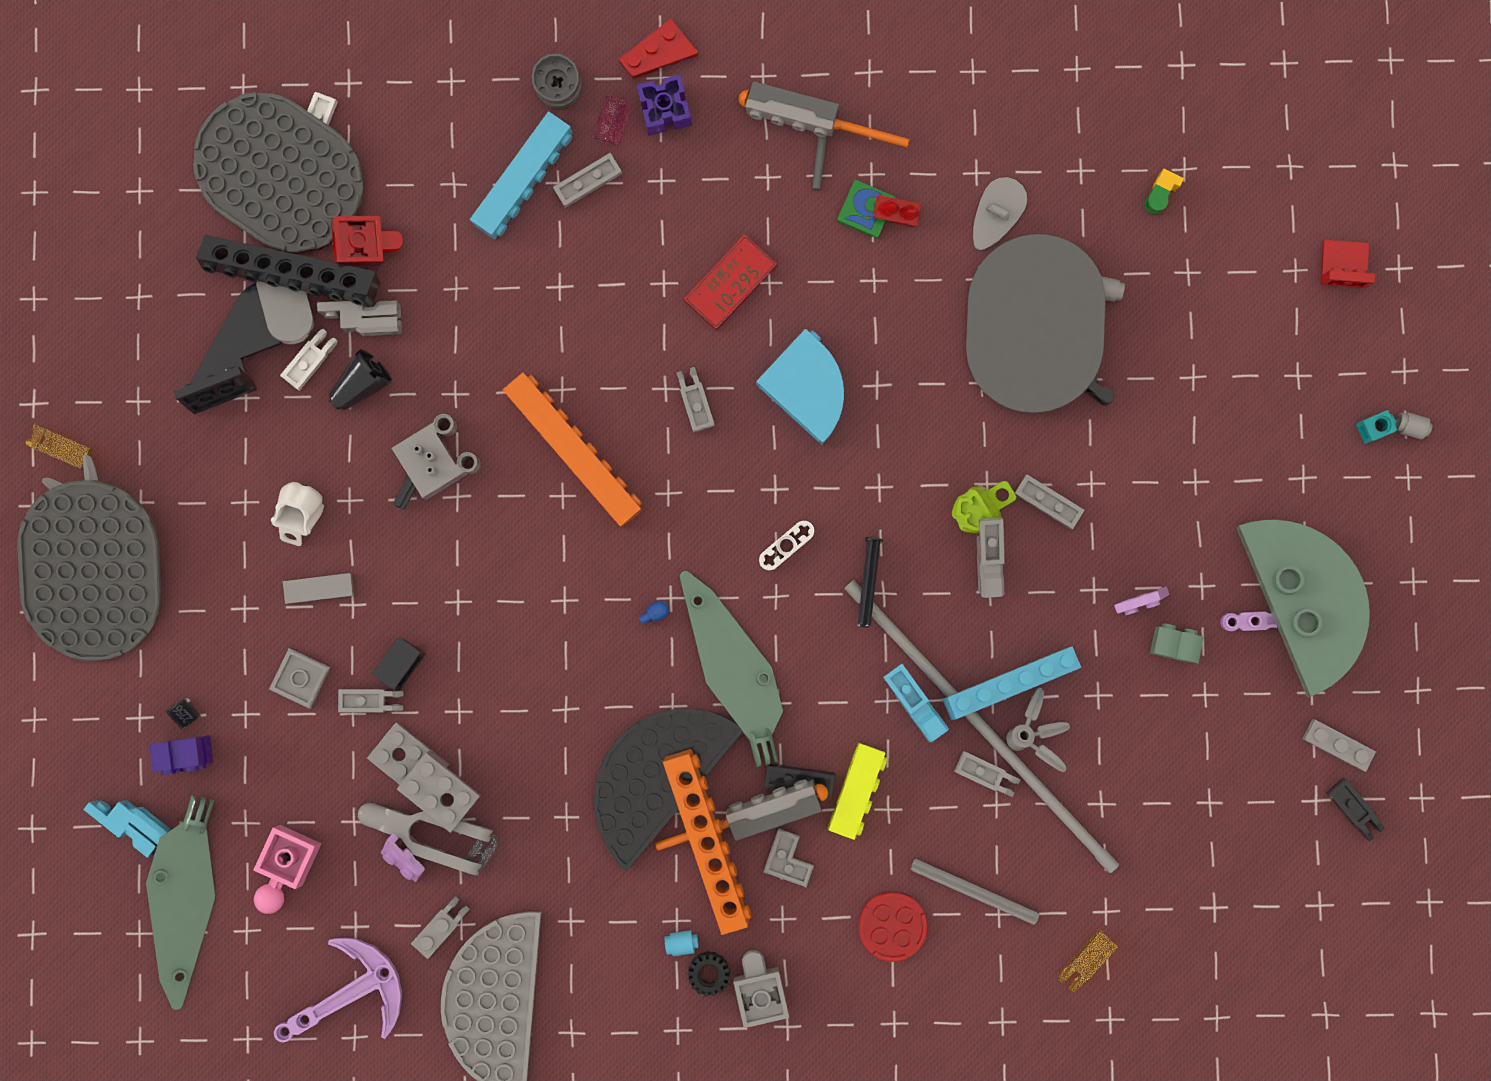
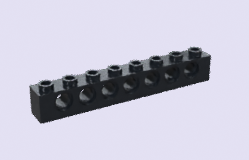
M209 235L204 236L196 255L201 268L209 273H223L231 278L237 276L245 278L250 282L261 281L272 287H287L295 292L301 290L309 292L314 296H328L336 301H351L359 306L364 304L372 306L380 286V281L375 271Z

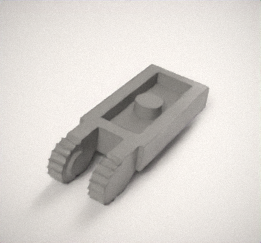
M695 367L690 368V375L694 385L688 387L685 385L683 373L681 371L676 372L681 386L680 392L693 433L714 427L715 424L702 383L699 382Z
M338 689V712L402 711L403 705H385L386 696L401 697L403 696V691Z
M965 751L962 752L954 772L1011 797H1013L1015 792L1007 787L1000 786L1002 778L1004 777L1014 784H1019L1020 779L1006 773L1005 770Z
M456 896L445 908L439 911L411 943L427 959L460 924L459 921L470 910L467 906L463 907L455 918L448 913L459 901Z

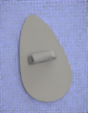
M1008 177L998 178L986 187L979 202L973 225V243L977 250L987 249L997 243L1013 227L1024 212L1027 204V193L1023 185L1017 180Z

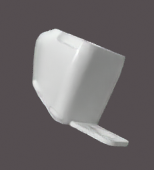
M291 482L280 490L278 503L275 507L276 511L274 517L271 518V522L279 528L282 541L301 546L302 535L310 534L311 529L320 518L324 508L322 504L323 497L314 488L303 486L298 482ZM285 533L294 535L297 540L289 539L285 536Z

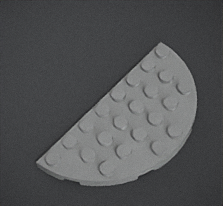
M542 911L518 912L506 915L485 925L461 947L446 974L441 995L442 1025L454 1056L461 1066L477 1081H528Z

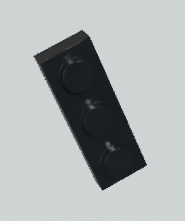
M770 763L766 769L764 788L777 789L785 787L787 789L793 787L796 782L806 779L807 782L813 780L815 785H824L828 790L827 797H832L835 773Z

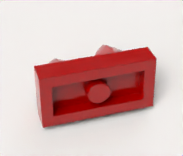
M878 195L876 196L873 218L916 227L918 225L921 204Z

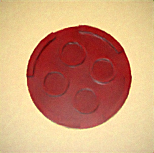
M890 891L878 894L866 903L860 913L858 930L863 945L873 956L883 961L899 962L911 957L922 947L927 936V920L921 906L912 897L901 892Z

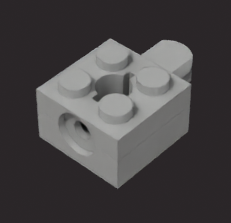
M750 950L746 952L742 959L745 974L734 977V987L743 1027L748 1028L789 1018L779 967L766 969L764 957L760 951Z

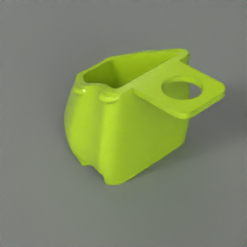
M1007 481L999 483L988 491L982 485L971 487L965 494L957 498L952 509V517L957 520L960 530L968 533H979V519L1001 517L999 510L1015 501L1016 494ZM1004 488L1008 491L1009 497L1006 501L997 499L996 492L998 489Z

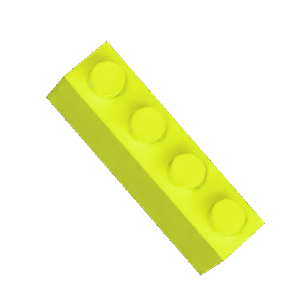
M858 742L828 825L829 831L855 840L856 835H861L864 823L861 820L864 813H869L872 801L869 800L872 792H876L880 782L877 779L879 770L883 771L888 758L884 757V751Z

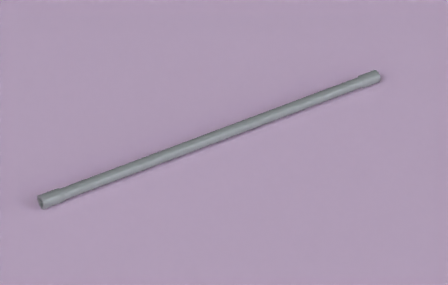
M852 580L844 589L860 604L862 587L855 580ZM873 602V619L946 697L958 693ZM976 711L965 715L968 721L1090 850L1095 859L1108 873H1112L1119 866V863L1109 852L1100 846Z

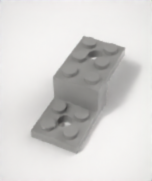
M398 722L392 726L367 757L368 760L399 784L397 788L399 792L450 833L481 796L448 769L449 763ZM397 748H402L406 753L402 761H398L394 757V751ZM445 793H450L454 797V803L451 806H446L442 802V796Z

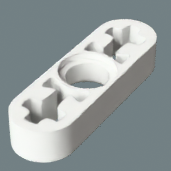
M808 521L798 522L760 555V566L768 571L777 568L813 537V525ZM799 526H808L809 536L802 535L798 538L801 543L797 545L796 540L789 534L793 532L794 536H796L800 532ZM784 539H788L793 543V549L790 552H783L780 548V543ZM774 547L784 556L781 560L777 556L773 560L775 563L773 566L770 564L764 565L763 563L766 554L770 557L775 553L772 550Z

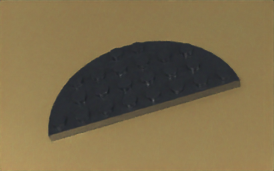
M700 709L666 710L653 714L634 724L613 744L602 762L595 784L594 810L600 835L610 854L623 869L627 871L678 810L663 765L665 757L692 749L693 754H697L700 760L701 767L698 768L700 775L706 777L743 732L735 722L716 713ZM689 772L681 773V777L684 780L690 781L693 779Z

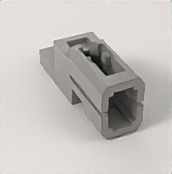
M351 301L317 302V311L325 316V318L336 319L340 315L341 329L345 332H359L362 336L398 335L402 333L401 320H398L401 319V306L398 301H378L374 307H367L365 304L359 306Z
M1003 518L979 519V536H977L978 591L981 597L984 598L1004 596Z

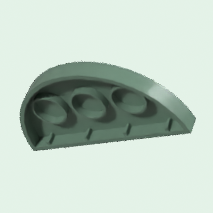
M1261 520L1239 525L1236 528L1304 692L1307 698L1316 695L1340 680L1353 666L1363 649L1370 616L1369 600L1363 579L1345 551L1333 540L1311 527L1283 520Z

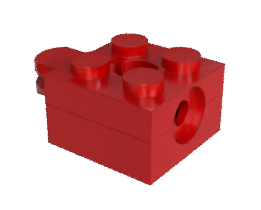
M334 216L331 220L334 263L348 266L380 265L383 262V252H396L403 244V238L399 231L381 230L380 216Z

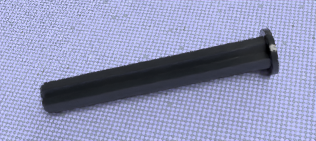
M877 537L865 538L867 547L858 615V626L863 628L871 626L880 544L883 543V539Z

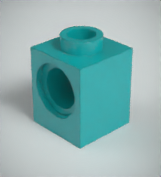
M1388 410L1355 423L1364 444L1397 431L1396 420ZM1376 421L1380 422L1382 426L1381 431L1375 428Z

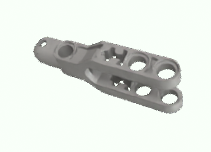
M375 803L363 804L358 810V820L363 825L390 835L394 833L403 840L413 855L472 875L479 874L482 864L468 861L464 857L444 853L445 851L417 842L414 836L410 835L412 825L419 821L443 827L424 811L409 815ZM461 820L453 830L486 842L490 841V836L493 830Z

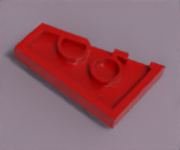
M670 19L623 55L619 62L632 79L658 71L659 68L680 63L681 60L690 57H697L699 53L673 20Z

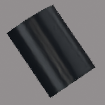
M398 637L372 674L391 689L400 691L426 653L409 641Z

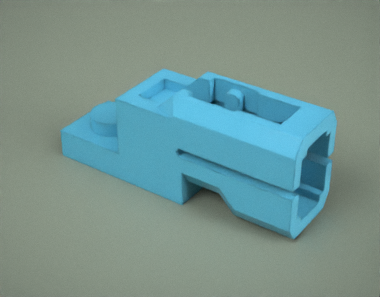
M900 664L883 677L895 693L896 698L929 742H933L949 730L903 664Z
M101 800L89 802L83 809L118 838L127 835L131 837L133 847L147 858L155 855L159 838L172 830L144 807L136 808L128 800L118 802L112 811L110 810L111 807Z

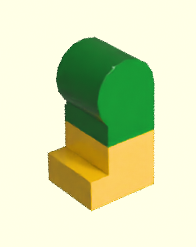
M1163 169L1159 173L1145 201L1146 211L1152 215L1161 213L1168 205V195L1171 190L1176 191L1181 186L1184 178Z

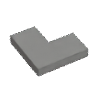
M778 828L763 872L807 887L814 865L793 858L800 835Z

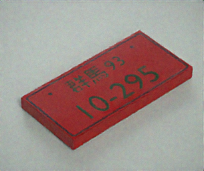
M744 234L684 298V301L717 330L774 270L777 263Z

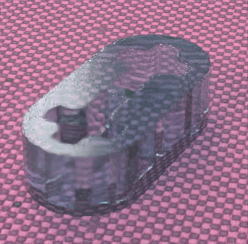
M494 833L490 836L493 847L489 846L484 852L481 849L485 843L477 839L466 856L465 860L471 861L470 858L474 859L478 854L482 855L479 859V863L482 864L479 872L485 868L498 848L499 839Z

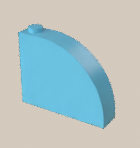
M805 329L756 381V385L823 445L832 434L841 415L844 401L843 380L835 359L825 346L819 342L821 338L814 331L808 332Z

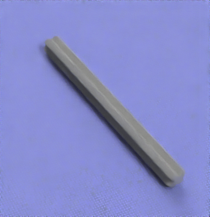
M914 859L912 862L911 870L1033 925L1038 921L1039 914L1029 908L918 859Z

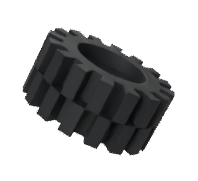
M710 951L705 954L700 953L690 964L688 980L691 983L692 989H695L699 995L702 993L706 997L708 995L716 996V993H721L728 985L730 977L727 961L725 962L723 956L717 955L718 953H710ZM707 965L715 967L718 971L717 979L710 983L703 981L700 977L701 969Z

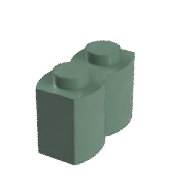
M1163 623L1162 627H1155L1150 654L1198 664L1204 637L1199 636L1196 630L1184 629V632L1176 630V626Z

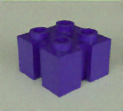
M681 74L663 78L664 84L655 86L654 81L637 84L648 136L666 132L665 126L673 125L674 130L692 126L687 100L684 101L685 91ZM666 103L667 107L662 108L661 104Z
M210 735L149 745L152 771H161V776L183 772V768L184 772L205 769L206 764L213 763Z

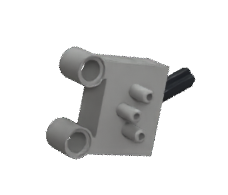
M447 414L438 415L433 423L392 447V450L408 474L393 502L396 507L404 510L415 489L418 490L423 499L427 500L467 474H475L479 471L481 462L476 455L464 452L458 457L456 463L441 439L440 435L449 437L456 433L457 423L451 416ZM444 420H450V428L442 431L440 428L441 423ZM467 458L474 459V465L470 469H465L464 461Z

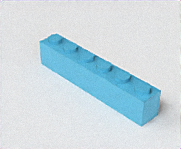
M548 111L470 218L475 227L494 240L497 236L501 237L504 234L508 221L518 215L521 203L531 197L533 193L532 188L537 182L540 183L547 173L545 170L550 164L553 165L557 161L561 148L563 146L566 147L572 140V130L568 124Z
M1068 647L945 697L942 700L950 720H955L1081 668V665L1073 647Z

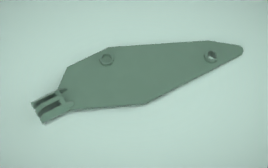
M683 571L680 574V581L706 684L750 740L756 767H761L757 744L759 745L764 765H770L766 742L768 743L773 763H778L772 734L783 713L772 667L715 593L691 573ZM699 598L701 605H695L693 600Z
M191 795L184 821L159 838L146 881L159 980L174 1010H179L183 1006L215 901L206 828L214 800L209 799L202 820L201 815L206 798H199L194 816L191 817L196 802L195 795ZM177 973L184 974L180 979L175 978Z

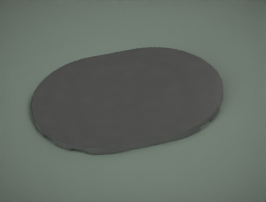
M253 92L239 95V97L229 102H224L208 116L199 130L194 145L193 169L204 198L217 212L262 243L274 249L292 253L318 250L332 243L331 220L334 216H357L363 199L364 179L361 164L354 149L337 131L290 99L273 93Z
M1034 234L1021 236L1005 242L993 250L980 264L974 274L969 290L966 353L975 381L990 399L1016 412L1029 414L1046 413L1058 410L1076 400L1093 382L1102 362L1105 325V289L1102 277L1093 260L1081 248L1065 239L1051 235Z
M97 480L67 482L50 489L36 499L21 522L17 539L20 600L27 622H30L37 636L45 644L62 652L63 655L74 659L100 661L128 652L150 633L158 618L161 607L160 545L156 527L149 513L136 498L125 490Z

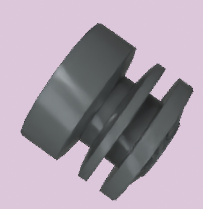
M548 54L535 64L532 71V84L539 99L547 107L555 110L566 109L578 101L582 92V80L574 62L561 54ZM558 81L562 84V87L558 88L554 83Z

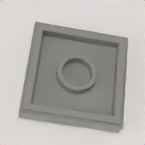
M289 648L269 690L311 709L331 667Z

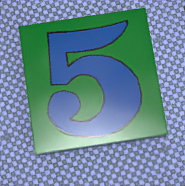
M854 180L837 222L878 239L885 221L873 218L876 196L896 197L858 180Z

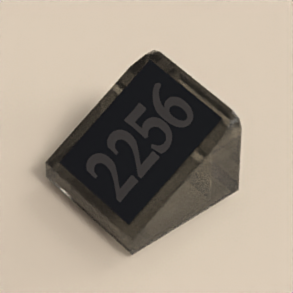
M189 698L181 699L165 711L181 729H184L201 717Z

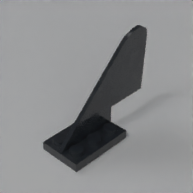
M256 283L248 286L238 296L191 383L185 384L181 389L174 391L176 400L193 414L256 391L255 383L247 375L242 359L283 344L282 341L276 340L268 330Z

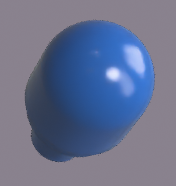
M656 601L646 608L647 612L638 618L643 625L651 620L653 623L658 622L668 615L669 606L664 601Z

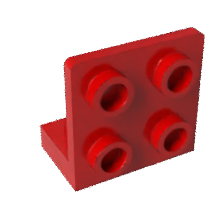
M1325 240L1322 249L1320 285L1366 288L1375 283V274L1367 273L1369 244Z

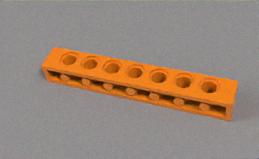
M692 749L666 756L663 765L721 935L747 928L749 920L752 918L751 911L748 905H744L742 899L744 897V890L741 883L737 884L735 878L737 876L736 866L734 862L730 863L728 843L726 840H722L720 834L723 832L719 819H715L713 799L708 798L706 793L708 784L705 776L700 775L698 769L701 767L697 754H693ZM689 772L693 779L686 781L681 777V773ZM697 794L700 801L692 802L688 795ZM702 815L706 817L707 823L701 824L697 822L696 816ZM711 837L715 843L707 845L704 843L703 838ZM719 859L722 865L718 867L713 866L710 860ZM725 880L729 886L722 888L718 885V881ZM733 902L736 908L729 909L725 906V903Z

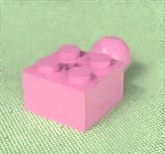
M282 825L272 828L254 868V871L271 878L269 883L261 886L254 895L255 907L260 912L271 914L277 912L284 903V893L281 890L283 884L294 889L303 885L322 843ZM287 852L291 856V860L287 861L288 856L285 855V853Z

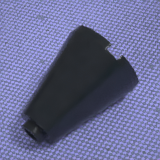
M363 349L356 352L330 391L329 402L337 410H346L389 386L392 378L380 362L376 364L371 360L374 356Z

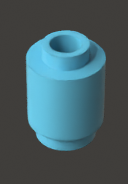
M692 930L670 933V936H665L667 955L694 954L695 949L699 948L697 934L693 935Z

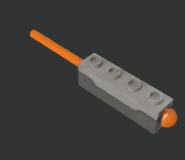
M755 81L752 83L751 90H744L739 95V103L746 107L747 114L756 120L764 118L771 120L775 125L783 126V124H787L797 131H813L815 135L820 137H826V135L832 137L834 129H841L906 148L909 145L910 139L839 120L840 108L837 103Z
M805 779L796 782L793 787L787 789L785 787L777 788L772 791L773 794L767 796L760 794L751 798V801L746 803L736 802L729 806L726 818L720 821L722 830L730 827L734 839L737 841L822 812L821 801L827 798L828 790L822 784L815 785L813 780L807 782ZM687 832L655 842L659 851L687 842L689 838Z

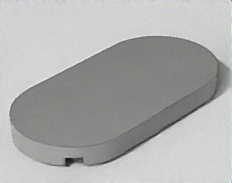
M257 281L256 285L271 335L276 340L282 341L285 344H297L304 341L314 327V318L307 292L301 290L295 292L282 286L272 287L265 282Z

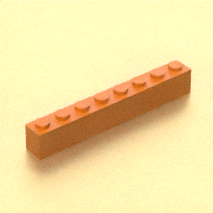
M522 372L502 390L618 525L623 528L642 511L639 507L642 502L634 493L629 495L624 490L627 485L619 476L615 479L611 475L610 471L613 469L604 459L601 462L595 456L598 453L590 442L585 444L580 439L583 434L575 425L571 428L567 424L566 420L569 418L560 408L557 411L551 405L554 402L546 391L542 394L536 388L540 384L531 374L527 377Z

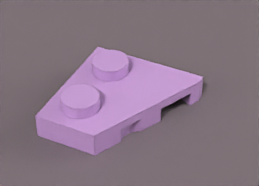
M1166 586L1159 590L1124 600L1114 606L1117 614L1124 612L1125 615L1138 612L1137 607L1146 605L1147 609L1160 605L1159 600L1167 597L1169 592Z
M393 833L387 839L381 851L383 859L388 864L397 866L405 878L416 882L425 868L407 848L402 850L395 844L398 837Z

